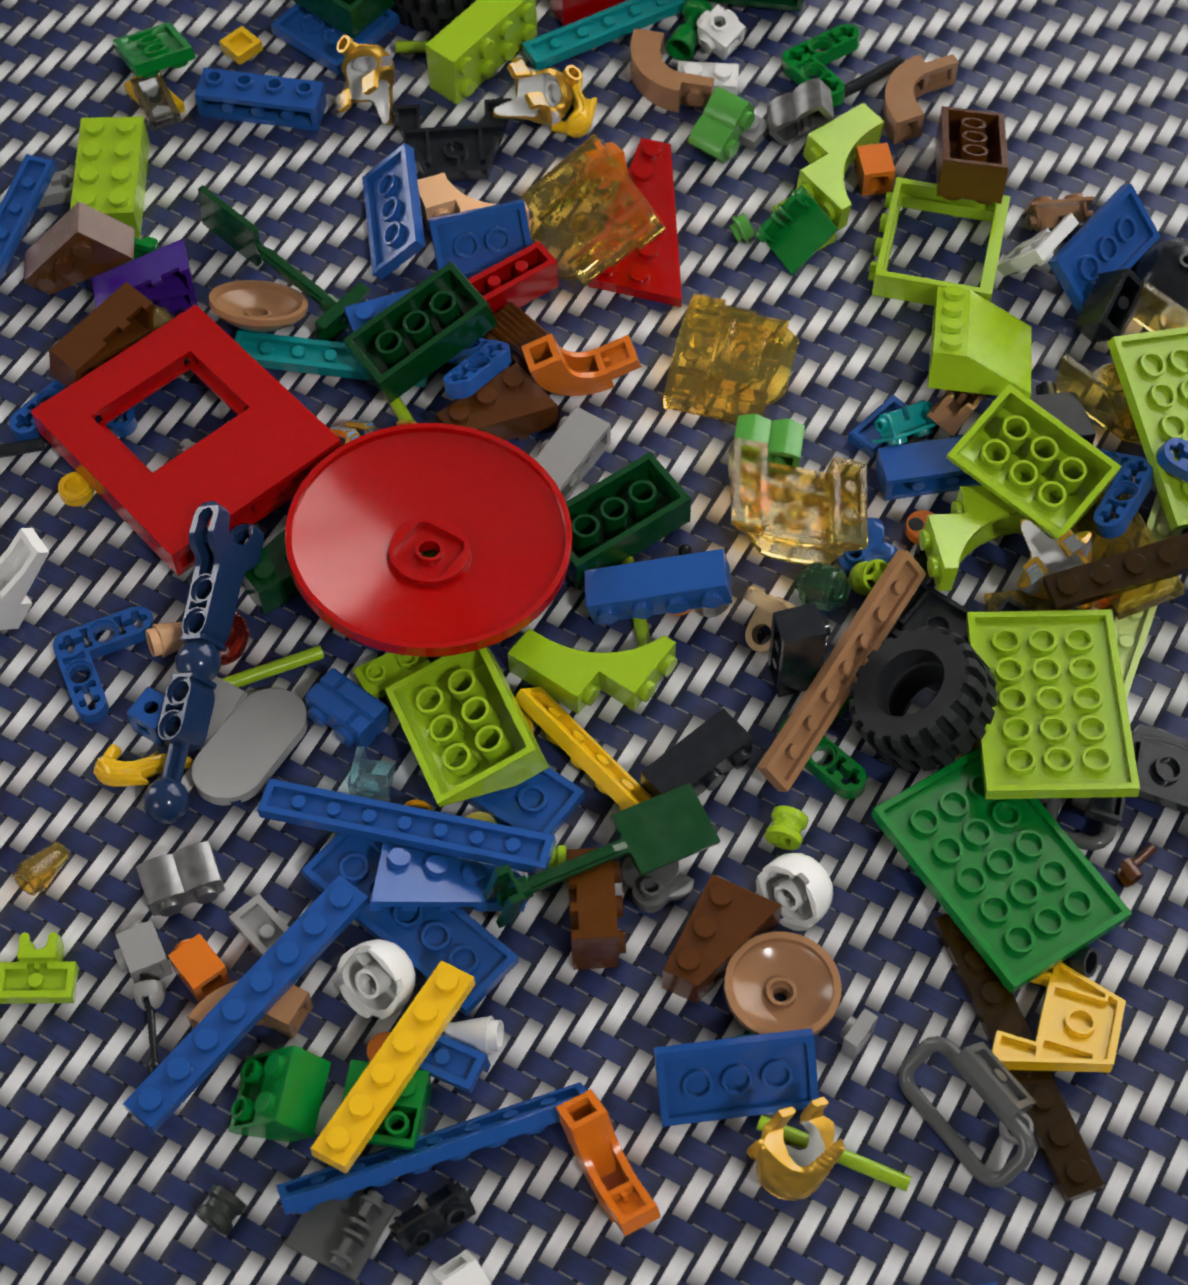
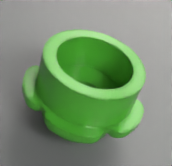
M744 213L736 218L732 216L734 223L729 225L735 238L738 242L745 240L749 244V240L755 237V231Z

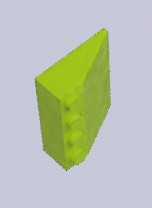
M954 285L947 287L938 286L932 320L928 388L999 396L1005 387L1010 384L1030 399L1032 327L971 290H965Z
M1010 384L1005 387L946 456L949 461L1056 541L1071 530L1111 485L1122 467Z
M488 647L463 654L443 656L385 689L439 807L517 786L550 768L494 654Z

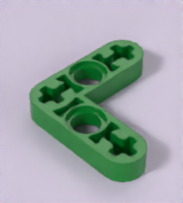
M842 24L786 50L782 55L783 72L798 86L811 80L807 78L809 76H820L818 78L831 90L833 107L839 106L845 100L844 82L825 65L859 48V28L852 24ZM818 49H826V51H820V52H819V51H815V50H818Z
M850 695L830 727L849 710V700L852 699ZM790 715L781 723L779 732L785 725ZM823 736L813 753L825 751L831 755L832 761L826 765H820L814 762L811 755L804 768L841 798L850 800L859 797L865 789L867 778L865 770L826 736ZM838 764H841L840 771L836 769ZM854 776L856 778L855 784L851 782L847 785L843 784V777L849 779Z

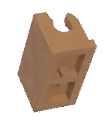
M947 390L926 416L954 436L986 395Z

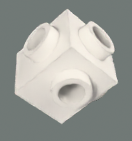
M718 4L711 12L705 11L697 21V40L699 45L705 51L713 52L723 61L744 40L746 26L739 22V18L734 12L729 9L725 10Z

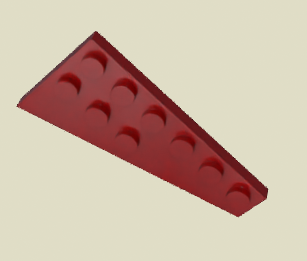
M641 138L628 171L630 181L623 184L589 275L588 285L592 288L682 307L671 144Z

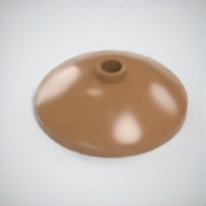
M240 280L224 283L212 289L209 294V307L220 319L239 329L266 333L281 330L300 321L308 312V300L301 292L283 284L260 280Z
M783 931L768 932L749 939L731 957L724 978V993L731 1013L745 1029L754 1035L812 1028L814 1035H816L830 1023L836 1014L842 991L839 971L826 950L805 936ZM783 994L787 999L782 1002L777 1001L774 995Z

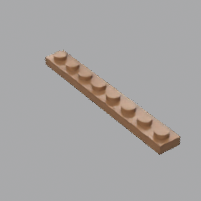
M907 549L896 551L757 766V769L778 792H788L849 697L852 682H857L856 672L860 665L864 666L867 663V656L873 649L875 651L879 650L882 642L886 639L927 573Z

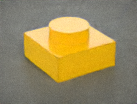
M243 26L219 41L220 50L239 65H242L263 50L262 41Z

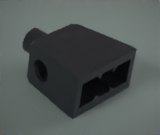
M1044 381L1038 384L1035 388L1037 395H1032L1030 399L1093 445L1096 432L1077 393L1073 391L1057 393L1056 385L1052 381Z

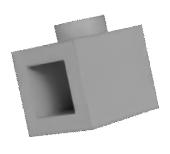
M152 920L145 923H133L127 926L123 932L115 934L120 948L113 951L121 972L129 970L134 983L145 980H159L173 974Z

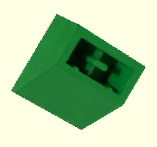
M295 1045L247 1056L246 1062L241 1069V1083L237 1099L231 1108L232 1118L228 1131L239 1135L289 1143L313 1138L331 1062Z
M351 1059L342 1102L370 1062ZM416 1071L368 1143L408 1150L415 1149L425 1126L433 1089L429 1071Z

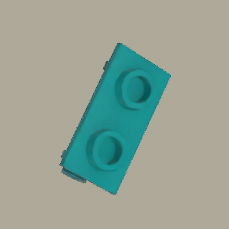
M921 400L903 407V411L901 408L879 415L875 421V428L880 432L881 438L873 440V444L887 442L890 446L907 443V436L911 434L913 438L932 434V427L938 424L926 415L934 407L933 404Z

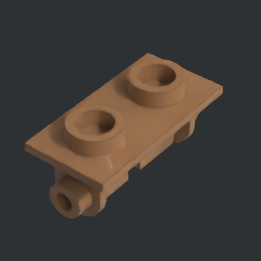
M1076 193L1067 195L1064 199L1052 200L1050 196L1037 197L1029 203L1024 211V215L1032 214L1028 216V227L1034 228L1035 231H1041L1047 227L1053 230L1059 224L1058 217H1065L1070 213L1073 214L1076 220L1083 219L1085 216H1093V211L1087 210V208L1093 202L1094 196L1084 197L1083 194Z

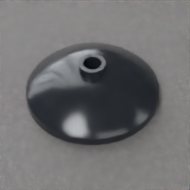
M1175 239L1157 243L1151 246L1136 264L1134 273L1145 283L1141 298L1151 308L1161 314L1178 319H1188V240Z

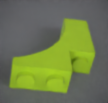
M864 102L807 135L803 157L806 158L810 165L804 167L799 172L796 190L802 185L837 226L838 230L847 226L852 205L846 193L844 174L855 160L857 146L879 144L884 121Z
M983 485L961 486L956 501H953L951 504V514L928 515L924 529H921L919 532L920 549L926 552L928 575L934 578L937 591L952 590L959 565L974 549L992 539L1014 533H1022L1020 521L1027 518Z
M529 628L508 652L509 672L533 687H542L554 700L576 714H579L586 705L591 706L598 698L600 690L635 711L642 701L647 702L653 696L657 687L656 683L663 675L667 677L675 668L677 658L675 657L676 642L663 635L651 643L631 650L597 653L562 646Z

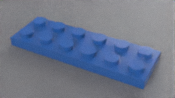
M338 833L301 869L302 876L323 893L341 875L366 894L369 898V904L354 921L375 939L387 940L402 948L412 961L415 973L423 980H428L441 960L474 976L475 986L459 1008L467 1016L519 963L518 956L460 907H457L455 911H440L439 907H418L417 911H401V906H383L382 911H369L383 843Z

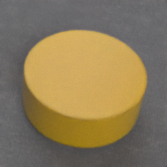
M78 472L66 474L58 483L59 495L66 505L72 507L82 506L88 503L94 495V489Z

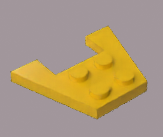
M1061 962L1031 981L1032 983L1046 986L1035 1041L999 1030L996 1031L991 1051L1008 1070L1110 1073L1115 1062L1126 1001Z

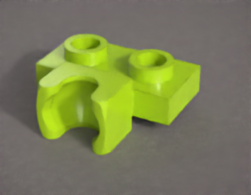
M389 652L354 668L353 674L359 686L377 699L386 696L389 706L397 717L385 689L431 663L427 657L399 655Z
M24 932L20 935L17 952L19 961L0 962V1004L75 1003L79 967L76 961H62L64 945L59 934L51 932L48 935L46 945L41 949H36L35 945L30 941L28 933Z

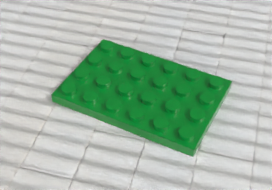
M980 747L876 806L870 815L1010 994L1123 924L1132 915L1129 908L1038 799H985Z

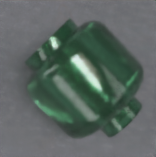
M813 562L805 570H801L795 582V588L798 590L799 598L804 605L816 602L818 609L828 612L844 605L848 599L851 587L850 581L847 579L843 569L821 562Z

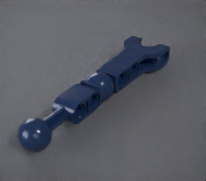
M215 501L206 502L197 508L189 531L190 547L195 556V568L182 621L183 635L180 636V641L185 644L180 647L175 657L178 673H172L171 675L172 681L166 690L158 724L159 737L169 742L161 779L155 780L148 785L143 795V807L147 815L154 822L167 825L183 818L190 807L189 792L181 783L188 752L200 749L206 740L215 703L214 689L217 687V684L212 682V680L216 678L221 669V655L219 651H225L226 646L224 644L227 642L231 632L244 573L254 568L260 561L264 542L262 530L251 523L238 525L229 531L230 513L225 507Z

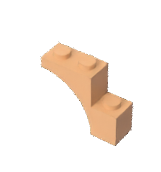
M445 173L417 180L421 214L427 229H429L428 218L498 205L475 200L463 194L450 183ZM525 203L526 214H527L528 225H529V231H530L529 209H528V207H527V205H526V203Z

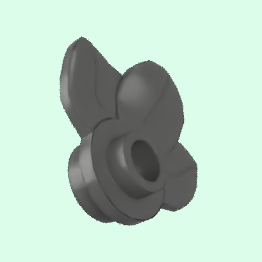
M630 856L626 857L622 864V881L632 889V899L643 912L655 913L660 911L668 901L686 898L693 890L695 883L693 878L678 874L679 861L641 877Z

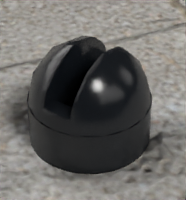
M1086 946L1073 954L1072 957L1067 958L1066 964L1085 977L1091 978L1098 967L1099 954L1096 948Z

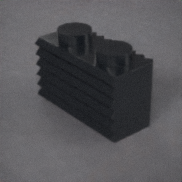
M1129 268L1099 273V278L1095 279L1096 284H1093V289L1090 290L1091 294L1087 295L1088 300H1085V305L1082 306L1083 310L1079 311L1080 315L1077 316V321L1074 322L1075 327L1091 342L1101 343V341H1109L1114 336H1121L1145 288V283Z

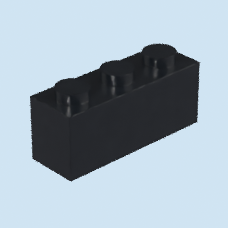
M816 602L773 612L767 668L778 698L807 691L824 664V655L828 654L826 637L831 634L827 616L825 614L820 615Z
M722 708L642 770L640 785L652 797H656L691 783L698 797L705 790H714L723 781L724 775L733 768L736 770L742 768L750 760L753 737Z

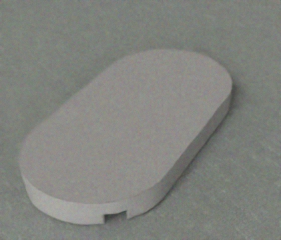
M280 688L262 689L247 696L196 756L192 764L191 773L198 794L206 801L221 806L232 805L231 802L241 800L242 803L253 798L306 733L308 723L307 711L301 698L291 691Z

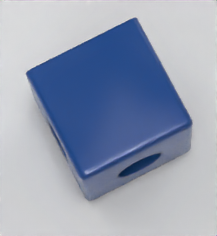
M147 687L128 710L127 716L135 732L162 746L165 741L159 737L158 724L165 696ZM154 706L158 708L155 713L149 714Z

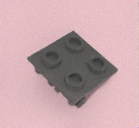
M358 1190L348 1199L340 1201L331 1199L317 1204L313 1210L301 1214L284 1245L357 1281L396 1208L383 1202V1196L373 1190H369L367 1194Z

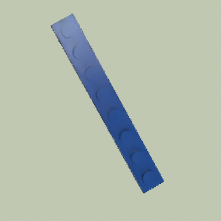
M271 778L268 780L257 809L261 818L497 866L509 864L512 869L532 873H540L548 869L556 844L555 835Z
M339 875L123 1103L125 1109L155 1133L369 904L368 896Z
M579 1082L420 1136L414 1150L395 1147L378 1150L358 1157L347 1174L331 1166L278 1184L276 1187L285 1215L290 1213L304 1214L313 1210L317 1204L328 1200H345L363 1188L386 1186L394 1178L401 1175L424 1173L430 1170L436 1163L445 1160L458 1161L464 1159L474 1150L483 1147L495 1148L502 1146L509 1141V1138L521 1134L533 1135L540 1133L546 1129L547 1125L560 1121L556 1110L557 1106L587 1090Z

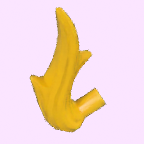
M583 74L581 80L572 89L571 105L574 108V112L567 121L561 120L556 124H551L553 132L564 133L572 138H581L589 131L595 114L597 97L592 99L584 97L582 92Z
M111 744L104 754L97 759L94 766V774L97 780L104 785L111 787L147 785L149 783L147 778L163 773L167 753L159 754L158 751H155L150 756L135 761H119L117 759L122 754V750L117 745ZM188 756L184 769L191 768L194 762Z

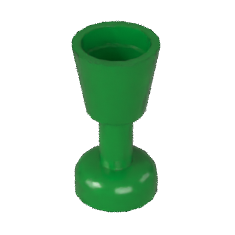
M706 0L685 1L682 13L686 22L679 25L665 44L666 52L672 58L679 61H688L693 57L697 40V21L705 11L711 12L713 10Z

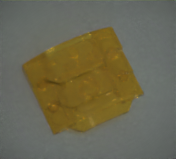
M595 134L521 195L533 213L530 229L531 236L536 242L540 241L558 261V274L563 280L579 279L584 286L589 284L609 266H615L636 247L644 248L666 229L636 184Z
M694 294L685 313L674 349L663 396V408L737 423L739 415L758 414L764 417L766 407L786 394L800 340L788 329L789 320L758 315V311L728 306L724 299Z
M734 437L729 448L728 460L731 525L744 532L760 554L791 563L828 566L847 551L867 548L866 462L834 456L826 472L768 462V443Z

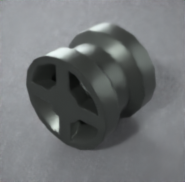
M213 1185L209 1191V1200L206 1204L198 1207L195 1215L212 1229L228 1236L233 1229L232 1222L236 1216L244 1213L247 1206L225 1188Z

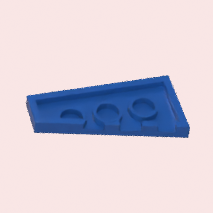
M383 843L369 911H382L383 906H401V911H417L418 907H439L440 911H455L457 907H473L475 911H502L497 898L486 901L483 896L494 870L500 867ZM511 869L516 879L522 876L527 878L531 876V873ZM527 900L523 902L519 912H524Z

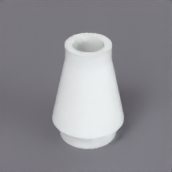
M493 1016L450 1022L444 1030V1036L491 1055L493 1051L500 1052L502 1049L504 1026L502 1020H494Z

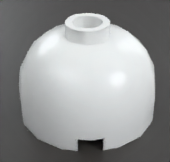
M789 853L779 856L767 864L756 879L757 894L781 904V915L784 918L780 919L779 923L794 931H806L824 917L832 902L833 884L827 871L814 858L802 853Z
M368 940L356 945L341 956L337 966V974L342 972L344 984L339 986L343 997L353 1010L365 1018L375 1016L380 1017L378 1020H384L409 1001L416 985V973L412 961L402 948L387 940Z

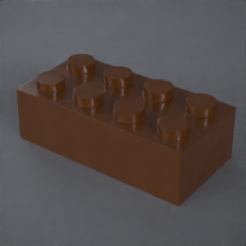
M942 106L935 140L937 196H942L951 201L960 199L975 200L977 203L984 205L1002 203L1009 169L1004 114Z

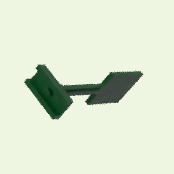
M202 185L198 188L202 224L255 266L261 265L263 260L320 305V309L325 313L315 321L317 340L334 341L348 328L344 307L366 301L364 298L370 294V289L362 282L358 283L341 299L332 293L328 294L272 249L265 247L260 242L259 228Z
M691 783L612 814L610 818L620 836V839L528 878L522 876L516 879L509 864L495 869L483 896L486 901L497 898L502 908L496 921L498 927L502 928L513 923L523 902L532 898L533 893L621 856H630L641 877L719 844L720 839Z

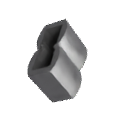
M820 78L808 80L800 84L793 92L782 94L768 103L767 115L770 135L781 146L789 145L802 139L807 132H812L834 119L831 90Z
M209 841L186 846L173 854L158 856L136 866L148 907L153 916H173L189 903L206 904L214 901L220 893L225 891Z

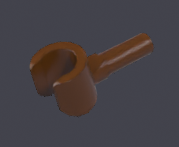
M1149 844L1133 859L1127 858L1122 862L1121 868L1116 871V876L1126 888L1142 879L1144 874L1138 867L1157 851L1155 845Z

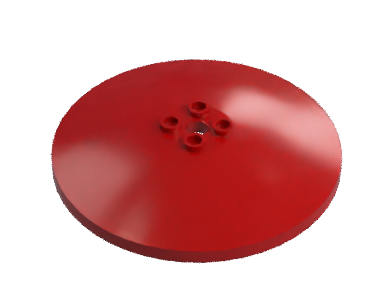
M414 423L383 428L365 434L337 448L318 463L303 480L293 497L286 520L285 545L290 573L299 593L310 608L332 628L350 639L381 651L407 656L441 657L472 652L494 645L513 636L540 616L552 602L566 577L571 558L572 523L565 499L555 481L534 458L522 449L502 438L474 428L443 423ZM434 550L438 553V555H436L435 557L428 558L422 556L420 553H422L423 551Z

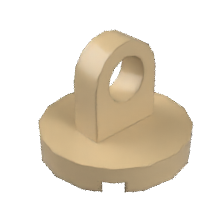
M750 585L743 598L757 607L746 628L745 638L751 649L766 654L769 653L770 640L766 644L761 645L757 640L758 631L763 626H768L771 630L773 612L797 607V605L780 597L767 595L763 589Z

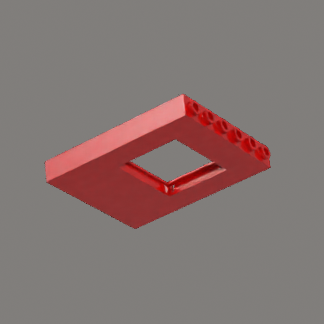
M196 304L30 411L38 432L178 577L195 566V556L189 542V531L194 514L200 505L209 501H215L225 507L230 513L229 531L242 524L251 523L254 525L293 498L310 471L330 453L342 446L341 440ZM185 358H187V361L189 362V364H187L186 366L184 364ZM188 370H191L238 416L152 473L106 424ZM97 415H99L100 419L102 420L99 423H97L95 420Z

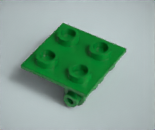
M802 185L796 191L793 190L791 192L792 195L783 205L779 204L777 206L778 210L776 212L772 211L770 213L771 217L763 225H758V230L755 233V236L762 243L766 242L792 275L838 230L837 226Z

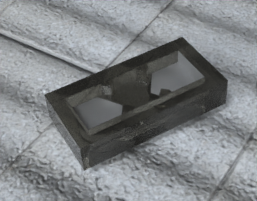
M160 71L156 76L150 78L139 77L130 80L132 89L152 131L181 122L180 112Z

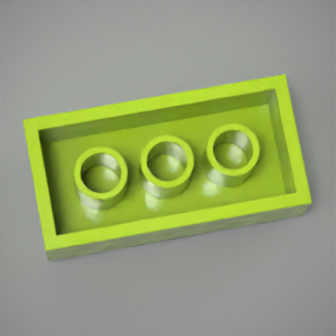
M476 0L425 44L430 88L456 105L466 97L471 96L476 88L486 79H490L504 63L514 58L516 53L522 48V43L536 37V0Z
M144 116L81 118L70 206L71 209L80 201L135 228L134 238H141L150 148Z

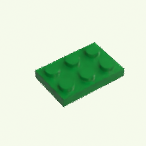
M170 22L113 40L116 52L136 77L150 78L156 76L159 70L168 67L173 69L186 66L188 61L196 59L193 47Z

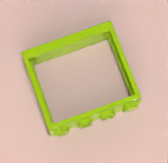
M896 177L893 192L888 191L885 199L884 208L889 209V213H882L879 232L884 233L883 238H876L873 256L878 257V262L871 261L868 281L874 282L872 295L935 306L938 286L947 287L954 285L965 290H971L991 302L1011 196L1003 195L1002 203H992L989 205L979 204L975 200L969 199L951 201L942 196H937L935 183ZM901 207L992 222L980 287L887 271Z

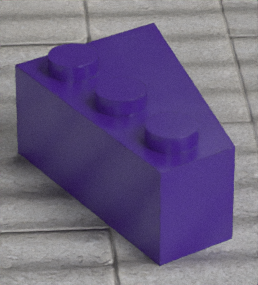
M184 239L92 277L96 308L125 282H128L153 302V319L180 314L195 304L198 306Z

